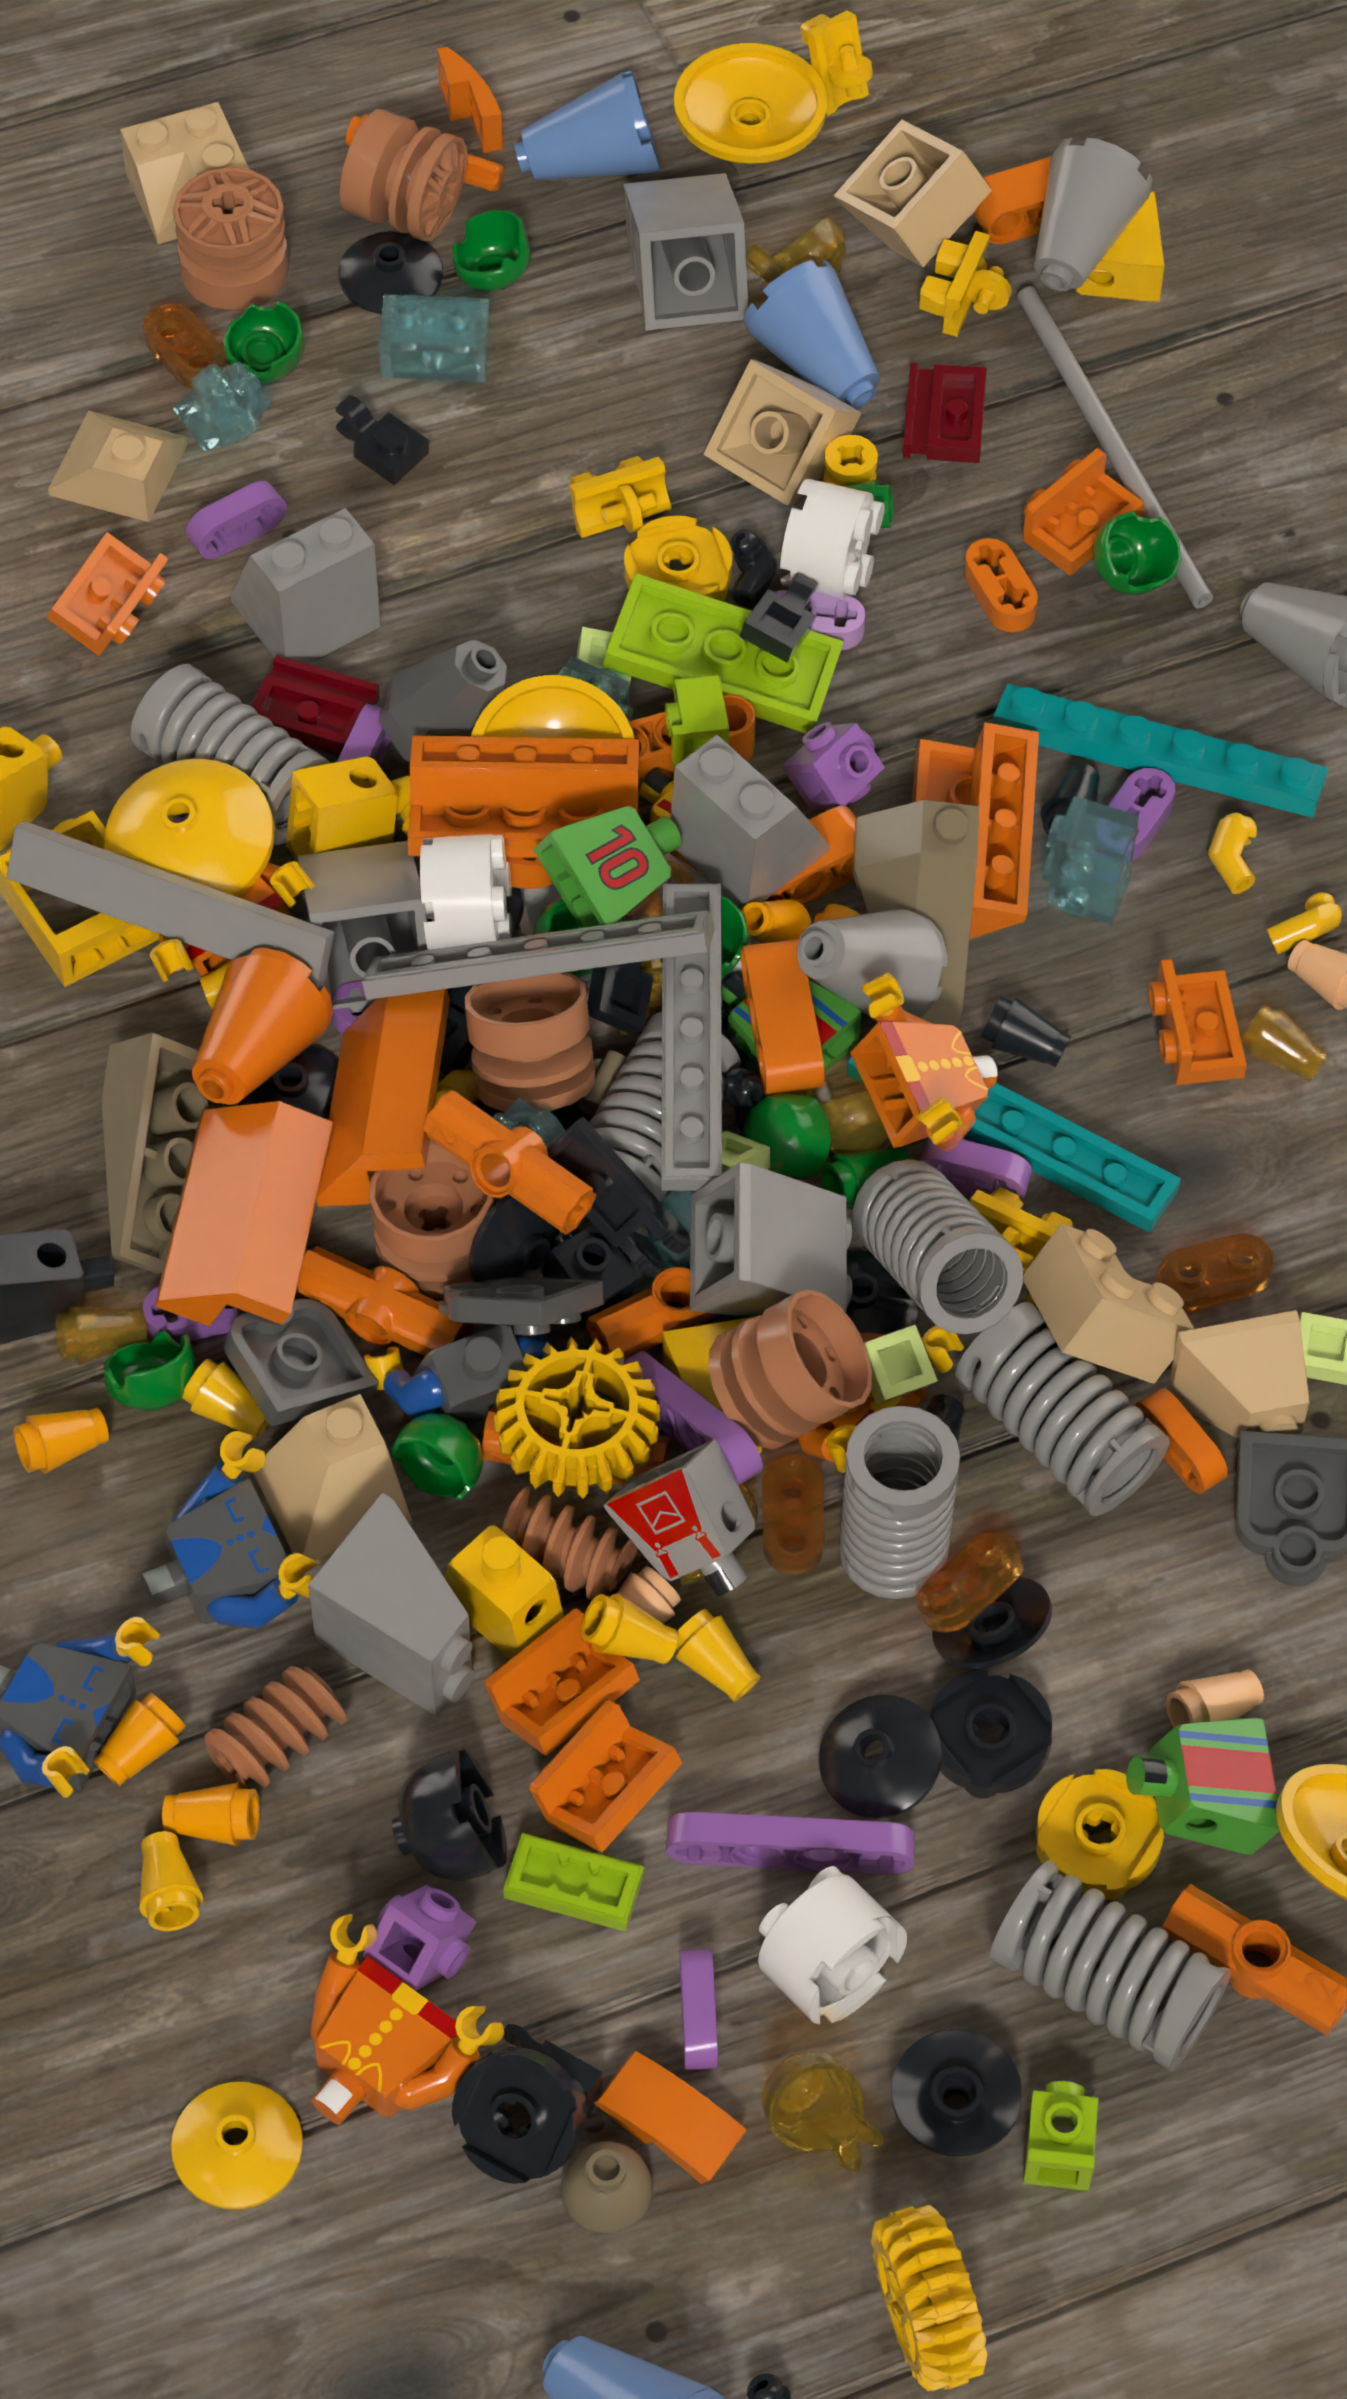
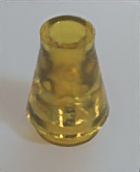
M1264 1004L1241 1037L1242 1045L1250 1049L1248 1056L1298 1075L1309 1083L1329 1056L1327 1052L1314 1043L1281 1007L1275 1011Z
M70 1306L68 1313L56 1314L55 1317L57 1344L63 1362L76 1360L78 1365H82L109 1355L117 1348L136 1342H147L146 1322L141 1308L127 1310Z

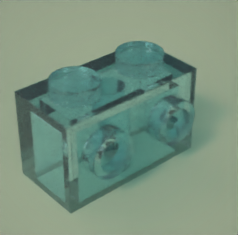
M384 294L379 336L381 378L486 382L491 335L489 299Z
M1074 796L1066 816L1058 814L1055 816L1047 838L1046 847L1051 848L1042 876V880L1050 882L1047 905L1059 908L1071 916H1084L1112 925L1130 882L1139 816Z

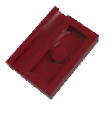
M910 363L903 458L911 459V454H926L927 460L980 463L987 368L934 364V369L918 368V363Z
M276 655L273 660V668L270 674H266L251 706L258 715L266 716L274 726L283 728L291 738H297L305 746L340 755L362 708L367 703L371 705L378 703L380 699L379 684Z

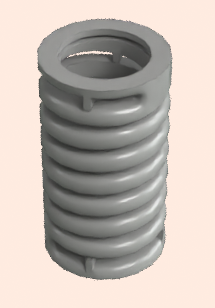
M182 664L165 672L150 687L137 707L131 725V742L138 750L143 751L158 764L165 765L185 759H209L229 764L244 772L260 787L270 806L275 826L274 845L286 843L292 772L329 764L330 762L305 746L297 738H291L283 728L274 726L266 716L258 715L252 706L243 704L235 694L227 693L222 685L212 682L211 678L195 666Z
M662 1012L652 1015L635 1043V1047H633L626 1058L625 1064H623L616 1075V1081L608 1089L606 1098L600 1103L596 1110V1115L593 1116L589 1124L664 1206L668 1199V1191H661ZM722 1034L721 1101L724 1099L722 1085L725 1077L732 1070L741 1066V1060L736 1049Z
M902 1160L892 1162L878 1169L865 1181L857 1194L853 1207V1226L856 1234L864 1246L936 1326L950 1333L971 1334L981 1332L997 1324L1010 1312L1019 1298L1023 1284V1266L1018 1253L936 1167L924 1161Z
M1031 1302L1020 1303L1012 1307L1010 1312L997 1324L983 1330L966 1349L955 1371L956 1380L968 1391L972 1389L973 1397L981 1404L987 1405L989 1414L998 1421H1002L1008 1433L1019 1437L1020 1445L1027 1451L1034 1453L1036 1461L1043 1467L1050 1469L1052 1477L1056 1481L1067 1485L1068 1493L1076 1498L1090 1515H1103L1113 1510L1136 1492L1156 1470L1167 1453L1170 1445L1169 1437L1148 1418L1144 1421V1413L1140 1408L1135 1406L1128 1407V1397L1119 1390H1113L1112 1381L1107 1376L1097 1375V1368L1094 1363L1062 1353L1039 1309ZM980 1360L981 1366L979 1369H976V1365Z
M896 1406L872 1413L856 1426L848 1441L839 1553L842 1566L849 1578L862 1590L877 1597L901 1599L918 1595L936 1583L947 1566L960 1453L957 1440L950 1428L936 1415L920 1408Z
M1047 1860L1031 1876L1005 1916L992 1944L990 1960L1010 1972L1022 1970L1023 1978L1028 1984L1032 1986L1043 1985L1046 1995L1053 1999L1064 1998L1067 2008L1074 2012L1085 2011L1088 2021L1094 2025H1104L1107 2023V2029L1115 2038H1126L1128 2036L1131 2048L1141 2052L1150 2050L1157 2064L1169 2071H1174L1193 2048L1214 2014L1229 1983L1231 1970L1226 1967L1211 1965L1208 1957L1202 1952L1192 1954L1186 1962L1190 1948L1184 1941L1176 1940L1167 1948L1144 1990L1136 1999L1140 1987L1151 1973L1167 1945V1931L1161 1927H1155L1147 1933L1139 1945L1147 1928V1921L1143 1916L1139 1914L1131 1915L1122 1925L1126 1915V1908L1118 1901L1110 1902L1101 1912L1105 1902V1896L1102 1891L1089 1889L1080 1899L1082 1893L1081 1879L1075 1875L1061 1876L1058 1874L1057 1864ZM1057 1939L1055 1945H1054V1946L1052 1947V1949L1048 1952L1049 1947H1050V1946L1053 1944V1942ZM1083 1942V1944H1082V1946H1081V1948H1080V1950H1079L1078 1955H1077L1076 1958L1071 1962V1959H1072V1957H1073V1954L1076 1952V1950L1078 1949V1947H1079V1946L1081 1945V1943ZM1109 1947V1949H1108V1951L1106 1952V1954H1105V1956H1104V1958H1103V1960H1102V1962H1101L1099 1968H1098L1097 1971L1092 1975L1093 1970H1094L1096 1964L1099 1962V1960L1101 1959V1957L1103 1956V1954L1105 1953V1951H1106L1107 1948ZM1133 1955V1957H1132L1130 1963L1128 1964V1966H1127V1968H1126V1970H1125V1972H1124V1974H1123L1121 1980H1120V1981L1117 1983V1985L1114 1987V1984H1115V1982H1116L1117 1977L1119 1976V1974H1120L1121 1971L1124 1969V1967L1126 1966V1964H1127L1128 1961L1130 1960L1131 1956ZM1184 1966L1169 1996L1166 2006L1155 2017L1163 1997L1166 1995V1993L1172 1986L1173 1982L1177 1978L1178 1974L1180 1973L1182 1967Z

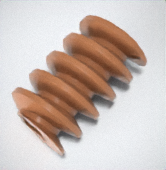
M531 1486L524 1487L510 1505L501 1530L545 1568L556 1582L564 1577V1586L569 1592L573 1594L578 1593L586 1587V1598L590 1602L599 1594L609 1596L614 1592L627 1575L638 1549L635 1544L629 1539L622 1548L615 1546L618 1528L613 1525L608 1527L600 1538L595 1537L596 1517L592 1515L587 1516L578 1528L572 1526L575 1509L569 1504L556 1517L551 1516L553 1498L548 1494L544 1495L535 1507L530 1506Z
M290 1666L282 1672L283 1685L271 1681L263 1688L262 1696L264 1701L260 1698L251 1697L243 1704L245 1716L233 1712L224 1719L225 1732L221 1729L213 1728L205 1734V1745L208 1754L231 1784L240 1782L243 1789H248L245 1781L251 1778L265 1788L271 1783L264 1766L265 1764L270 1762L283 1772L290 1768L284 1752L286 1747H290L300 1755L305 1756L310 1752L303 1736L306 1731L323 1741L329 1735L322 1718L327 1715L340 1725L348 1721L344 1709L332 1689L313 1670L306 1666L303 1669Z

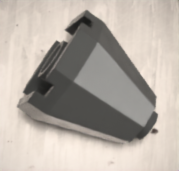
M473 639L394 674L384 686L382 698L386 697V703L380 710L379 723L404 760L409 762L412 736L471 737L475 723L482 711L504 690L507 665L494 647Z

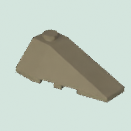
M920 800L859 816L855 821L853 877L857 890H861L867 913L904 909L922 915L933 922L943 935L948 953V968L942 967L938 986L943 987L939 999L920 1018L932 1024L954 1025L961 1031L977 867L979 806Z
M152 1032L110 1044L101 1102L112 1258L156 1274H162L200 1115L204 1110L238 1106L239 1102L229 1105L215 1103L206 1099L198 1090L192 1077V1068L198 1050Z

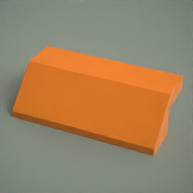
M984 722L975 748L920 739L916 749L912 802L930 800L979 806L978 854L970 939L1023 923L1027 918L1039 732Z
M412 736L408 856H420L421 845H424V838L493 834L504 836L506 858H538L533 848L550 832L558 828L625 806L633 807L638 813L639 739Z
M447 989L378 998L343 1031L329 1120L333 1122L316 1198L318 1207L370 1204V1181L375 1171L423 1169L426 1167L430 1138L426 1136L427 1133L422 1128L428 1113L435 1106L450 1004Z
M280 1101L207 1109L202 1112L190 1155L155 1307L210 1327L224 1307L230 1305L283 1325L290 1316L332 1130V1121Z

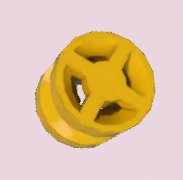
M844 435L832 440L825 449L824 464L826 468L824 470L823 482L845 487L876 480L877 474L875 470L877 469L878 452L875 445L859 435Z

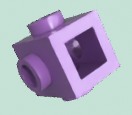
M830 722L822 723L811 729L802 739L804 745L781 766L810 811L829 810L860 800L870 791V782L885 768L874 751L875 746L872 739L864 730L859 728L857 723L832 725Z
M425 1885L403 1897L396 1895L385 1905L376 1921L377 1939L372 1947L365 1950L363 1956L370 1957L413 1990L417 1991L443 1976L449 1979L459 1971L469 1956L471 1947L466 1944V1941L477 1921L462 1911L457 1900L450 1894Z

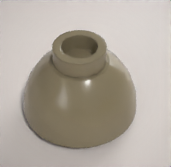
M614 2141L595 2142L579 2150L567 2163L561 2180L562 2202L568 2214L584 2228L600 2233H614L634 2225L647 2211L653 2194L651 2174L643 2158L632 2148Z

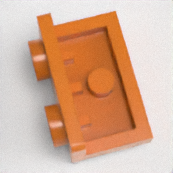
M1096 448L1083 460L1076 459L1070 463L1061 478L1046 490L1043 488L1037 490L1024 507L1025 520L1022 540L1069 576L1073 575L1094 557L1093 546L1098 530L1110 519H1114L1117 515L1135 511L1137 516H1143L1144 502L1105 474L1107 454L1099 448Z
M106 532L45 618L98 656L102 654L111 640L121 646L140 620L131 613L140 601L149 607L167 580L158 574L169 558L159 553L151 564Z
M1172 959L1160 960L1157 981H1152L1148 984V999L1152 1016L1161 1015L1164 1029L1159 1030L1160 1056L1163 1064L1172 1065L1176 1086L1245 1078L1247 1064L1225 970L1176 975Z
M573 1609L485 1680V1687L502 1725L545 1756L549 1755L580 1730L584 1723L594 1715L605 1701L610 1700L614 1702L640 1681L635 1666L624 1656L597 1653L593 1650L592 1644L582 1639L581 1626L585 1613L579 1609Z
M607 1700L584 1723L581 1729L553 1760L543 1768L541 1773L530 1784L529 1790L549 1827L603 1853L683 1763L675 1747L631 1727L620 1705Z

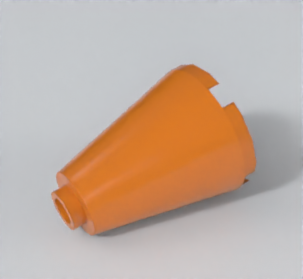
M264 947L255 948L249 955L243 957L240 954L231 962L226 970L192 1068L193 1080L200 1093L206 1099L215 1103L229 1105L240 1102L318 1040L327 1030L334 1013L331 996L325 986L319 992L308 979L313 971L303 962L284 952Z

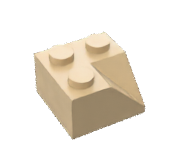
M218 102L120 129L125 172L157 244L177 239L173 207L177 193L190 179L207 170L225 167L249 169Z
M901 119L833 196L892 251L924 268L933 256L938 253L943 240H949L992 190L964 151Z
M1060 1224L1023 1274V1282L1061 1352L1155 1384L1174 1358L1178 1332L1194 1329L1182 1308L1184 1305L1182 1298L1172 1288L1163 1283L1156 1282L1150 1285L1133 1279L1125 1272L1115 1255V1245L1104 1234L1094 1229H1087L1084 1232Z

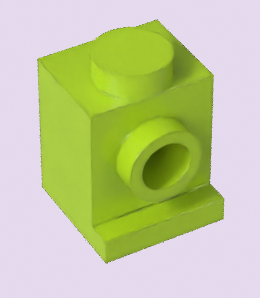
M686 676L676 679L673 685L674 703L665 704L668 736L671 737V762L673 769L716 735L729 745V725L720 676Z
M1067 2081L1050 2082L1046 2085L1045 2091L1033 2090L1029 2108L1023 2184L1089 2191L1095 2161L1098 2097L1085 2096L1084 2087ZM1052 2124L1073 2126L1075 2129L1068 2133H1061Z

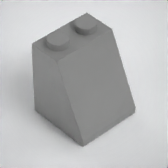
M726 173L623 184L626 233L645 330L743 320L748 309L744 220Z
M346 508L250 555L230 595L232 604L274 658L277 655L309 664L381 627L375 544Z
M718 735L714 736L675 766L670 819L678 828L682 839L681 846L676 850L713 884H721V892L741 910L750 902H764L829 851V843L799 808Z
M408 841L297 856V862L315 885L312 890L307 888L301 891L305 921L334 931L325 982L318 988L319 992L325 986L330 996H332L335 990L343 984L362 981L374 957L428 950L423 922H427L425 904L421 902L420 879L414 857L408 856ZM361 989L349 990L348 998L332 1001L333 1009L350 1008L351 1013L363 1012V1008L371 1005L376 999L366 1000V997L361 994Z
M741 1162L691 1195L690 1311L746 1318L762 1316L764 1311L795 1293L810 1289L824 1293L841 1306L846 1313L852 1296V1280L847 1275V1249L852 1238V1224L850 1219L846 1217V1197L753 1164Z
M382 1492L308 1584L315 1641L429 1713L437 1716L449 1700L457 1702L465 1694L474 1677L471 1659L472 1643L470 1642L469 1615L393 1498Z

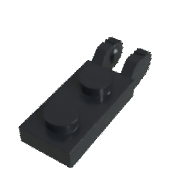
M584 1117L577 1120L547 1148L550 1159L593 1188L596 1198L591 1210L585 1216L615 1249L619 1246L643 1273L654 1278L664 1271L667 1266L665 1264L666 1261L654 1244L647 1237L635 1232L643 1224L673 1253L682 1254L691 1246L689 1233L680 1225V1222L671 1213L660 1209L663 1207L661 1202Z

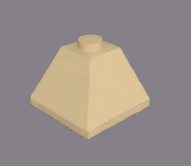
M750 359L703 455L786 506H793L803 496L802 494H797L803 481L807 478L818 481L824 475L826 468L824 464L825 449L828 444L839 436L851 435L862 413L815 385L762 362Z
M88 410L48 488L49 496L149 522L188 445V438L183 435Z
M1297 1310L1178 1332L1167 1390L1180 1401L1188 1412L1237 1439L1239 1438L1240 1431L1281 1434L1302 1432L1310 1402L1301 1326Z
M361 1394L304 1416L265 1455L266 1462L263 1468L257 1472H252L291 1554H303L315 1560L317 1565L328 1561L382 1492L393 1498L410 1526H413L412 1518L385 1441Z

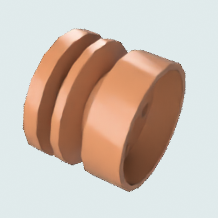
M383 109L374 110L360 125L348 149L341 175L339 189L340 205L345 213L375 224H383L389 219V223L394 231L400 233L410 232L413 238L421 241H432L442 232L450 220L464 184L467 168V146L463 138L453 134H441L439 129L433 127H424L418 132V127L414 120Z
M225 167L207 170L190 179L177 193L173 207L176 225L175 232L178 240L179 266L184 287L196 300L213 308L227 310L245 309L250 304L259 305L273 298L285 284L289 270L288 249L285 239L284 206L280 191L267 177L250 169Z
M563 972L473 985L466 994L465 1011L469 1042L474 1046L471 1054L476 1096L486 1106L502 1112L521 1114L549 1112L572 1105L588 1095L596 1084L592 1040L587 1035L590 1030L586 985L575 974Z
M429 1140L425 1168L375 1171L370 1181L369 1202L374 1226L376 1257L379 1265L395 1269L407 1276L418 1287L420 1294L431 1299H444L445 1286L474 1282L469 1270L471 1245L483 1219L496 1204V1197L483 1193L476 1186L471 1176L470 1167L433 1140Z
M806 1289L795 1293L766 1309L762 1316L759 1315L740 1323L738 1327L720 1334L709 1349L708 1370L713 1391L724 1414L728 1419H732L741 1426L754 1444L759 1447L774 1450L784 1446L799 1436L816 1429L818 1423L824 1424L864 1404L871 1392L872 1368L867 1348L855 1324L841 1306L824 1293Z

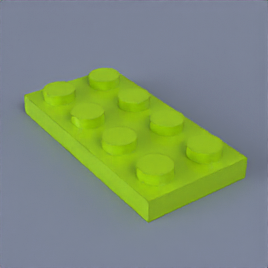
M635 573L607 647L602 667L672 690L676 679L686 676L703 677L719 675L723 696H740L749 701L753 706L755 717L807 734L816 727L844 641L810 630L791 659L786 663L739 637L744 622L752 611Z

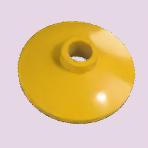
M250 2082L224 2083L199 2094L186 2106L179 2116L171 2141V2153L175 2171L186 2189L208 2205L230 2210L252 2208L268 2202L288 2186L296 2174L303 2152L301 2126L292 2107L273 2090ZM234 2128L243 2129L248 2134L245 2141L239 2145L227 2144L223 2140L224 2135Z

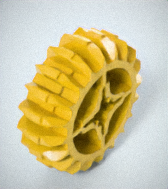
M571 1336L566 1344V1350L557 1352L547 1342L542 1349L543 1359L540 1360L525 1353L523 1363L528 1368V1371L509 1369L507 1381L512 1385L510 1388L499 1389L496 1397V1408L499 1411L494 1415V1427L498 1435H501L499 1437L500 1451L503 1453V1456H511V1467L516 1475L530 1471V1483L534 1489L549 1480L552 1481L553 1492L557 1497L565 1491L566 1486H576L578 1495L584 1499L588 1494L589 1485L597 1484L608 1495L610 1489H612V1476L628 1483L634 1475L633 1465L645 1466L649 1460V1447L655 1446L658 1440V1426L656 1424L660 1420V1405L654 1400L655 1387L651 1379H642V1368L638 1361L624 1365V1353L621 1352L620 1347L607 1355H603L601 1353V1344L595 1339L590 1344L588 1350H580ZM595 1390L611 1397L619 1404L622 1410L614 1408V1402L601 1399L595 1393ZM584 1404L585 1413L582 1411L583 1418L575 1419L573 1429L570 1432L572 1417H579L581 1407ZM531 1425L541 1427V1433L553 1436L559 1441V1446L544 1440L534 1431Z
M929 2204L918 2208L910 2206L889 2213V2217L875 2221L871 2244L874 2250L872 2257L877 2268L876 2276L881 2286L882 2299L886 2304L897 2341L903 2351L905 2362L910 2365L913 2377L927 2391H935L942 2388L950 2390L968 2384V2380L983 2375L988 2356L985 2348L987 2340L981 2325L983 2320L978 2311L977 2297L973 2292L969 2273L966 2271L962 2260L961 2251L958 2250L952 2231L947 2228L945 2218Z

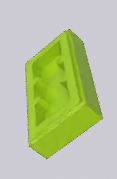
M522 1833L503 1888L504 1899L626 1932L644 1878V1866Z

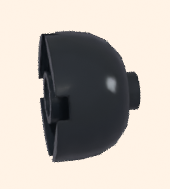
M468 1750L447 1752L421 1764L404 1782L398 1802L400 1817L392 1820L395 1841L404 1855L412 1853L416 1861L426 1871L439 1878L456 1881L490 1874L491 1871L504 1867L507 1860V1844L501 1815L491 1820L485 1798L494 1796L493 1791L481 1766Z

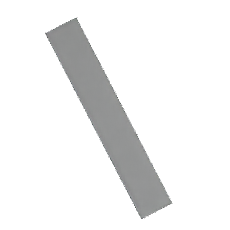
M26 821L15 826L6 879L164 936L179 939L181 942L234 960L240 954L241 957L249 955L255 948L264 947L281 951L303 962L313 971L308 979L317 989L324 984L334 931Z
M663 883V916L707 910V912L711 911L715 931L708 952L663 958L661 1191H698L722 1174L721 884Z
M707 910L374 957L365 973L362 985L366 1000L705 953L709 950L715 929L711 911L707 912Z

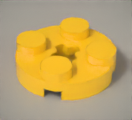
M677 515L652 520L637 531V539L631 543L630 547L628 544L625 549L624 578L626 585L629 589L634 575L637 573L724 601L732 578L733 558L729 542L713 526L712 533L706 528L696 526L697 519ZM673 559H679L682 565H691L682 571L669 569L670 561Z
M1095 1769L1094 1775H1082L1075 1779L1074 1774L1065 1777L1049 1790L1041 1803L1036 1824L1037 1857L1042 1864L1047 1860L1056 1863L1058 1874L1063 1877L1067 1875L1079 1877L1082 1881V1893L1084 1894L1089 1889H1098L1103 1892L1106 1900L1120 1898L1128 1889L1143 1882L1151 1874L1159 1860L1164 1840V1831L1159 1824L1156 1801L1153 1796L1130 1793L1127 1787L1126 1774L1115 1770ZM1102 1820L1109 1822L1112 1825L1110 1836L1115 1839L1110 1843H1093L1088 1839V1832L1082 1829L1086 1823L1096 1827Z

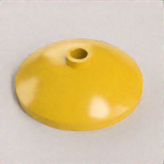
M760 43L732 44L703 54L683 71L674 91V114L682 133L702 151L714 157L735 163H768L797 153L816 138L824 125L827 115V92L818 72L800 56L773 45Z
M561 675L532 677L503 690L482 711L471 733V737L635 739L628 719L613 699L588 682Z
M185 759L151 770L126 789L109 816L104 836V848L107 851L240 897L258 880L270 859L275 839L274 819L267 799L260 787L244 772L229 764L215 760ZM182 814H189L185 821L180 823L173 822L176 817Z
M1321 1764L1310 1766L1295 1773L1281 1791L1276 1805L1278 1827L1287 1848L1301 1868L1322 1887L1347 1901V1765Z

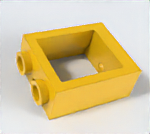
M93 810L76 819L65 820L51 830L105 849L104 836L106 828ZM11 848L0 856V894L64 987L159 940V933L103 913H99L55 935L26 893L33 888L6 879Z

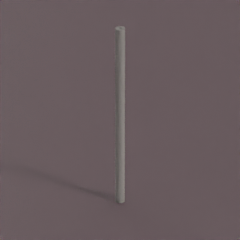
M1032 286L1023 288L1018 293L1017 300L1125 488L1144 502L1142 517H1162L1169 523L1179 539L1182 559L1176 577L1195 608L1205 607L1212 601V593L1037 290Z

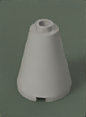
M1072 138L1064 139L1056 146L1051 158L1034 268L1040 275L1042 283L1056 291H1067L1083 285L1147 201L1152 191L1153 179L1150 173L1145 180L1138 171L1141 162L1134 155L1117 145L1100 139L1086 138L1083 146H1069Z
M1270 582L1263 583L1257 588L1250 590L1240 607L1244 631L1330 703L1339 704L1347 708V596Z
M904 909L815 922L805 929L797 946V960L801 970L807 976L847 1003L857 1007L870 1018L868 1006L871 1001L862 991L861 985L887 972L890 973L902 990L904 1003L901 1007L903 1010L921 1017L939 999L943 987L938 986L942 967L948 968V953L943 935L930 919Z

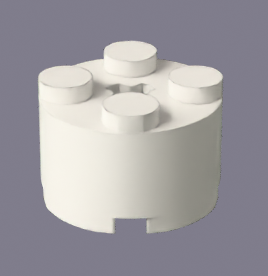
M807 478L803 481L797 493L807 496L803 510L791 509L785 531L780 569L789 570L790 573L781 578V583L784 586L790 587L797 575L801 574L818 583V587L815 590L817 593L845 599L846 595H856L859 586L866 588L870 581L874 556L866 553L870 535H877L880 530L884 515V503L874 501L873 494Z
M482 834L424 838V845H421L420 888L421 902L425 904L427 918L432 919V922H423L428 950L512 938L511 915L507 913L506 897L511 896L512 893L511 871L509 862H506L504 836Z
M830 1866L818 1873L810 1883L808 1890L800 1895L790 1906L786 1903L779 1904L763 1918L759 1926V1932L765 1937V1940L759 1952L758 1964L760 1970L813 2023L820 2024V2016L822 2015L831 2023H834L855 2012L881 1988L886 1979L879 1973V1970L889 1956L898 1964L906 1948L907 1933L852 1877L842 1874L836 1867Z

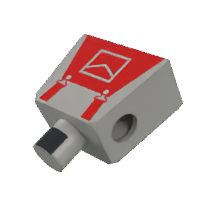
M715 1439L633 1477L603 1505L608 1514L664 1579L673 1581L700 1569L716 1596L730 1592L747 1579L748 1575L732 1551L755 1530V1520Z

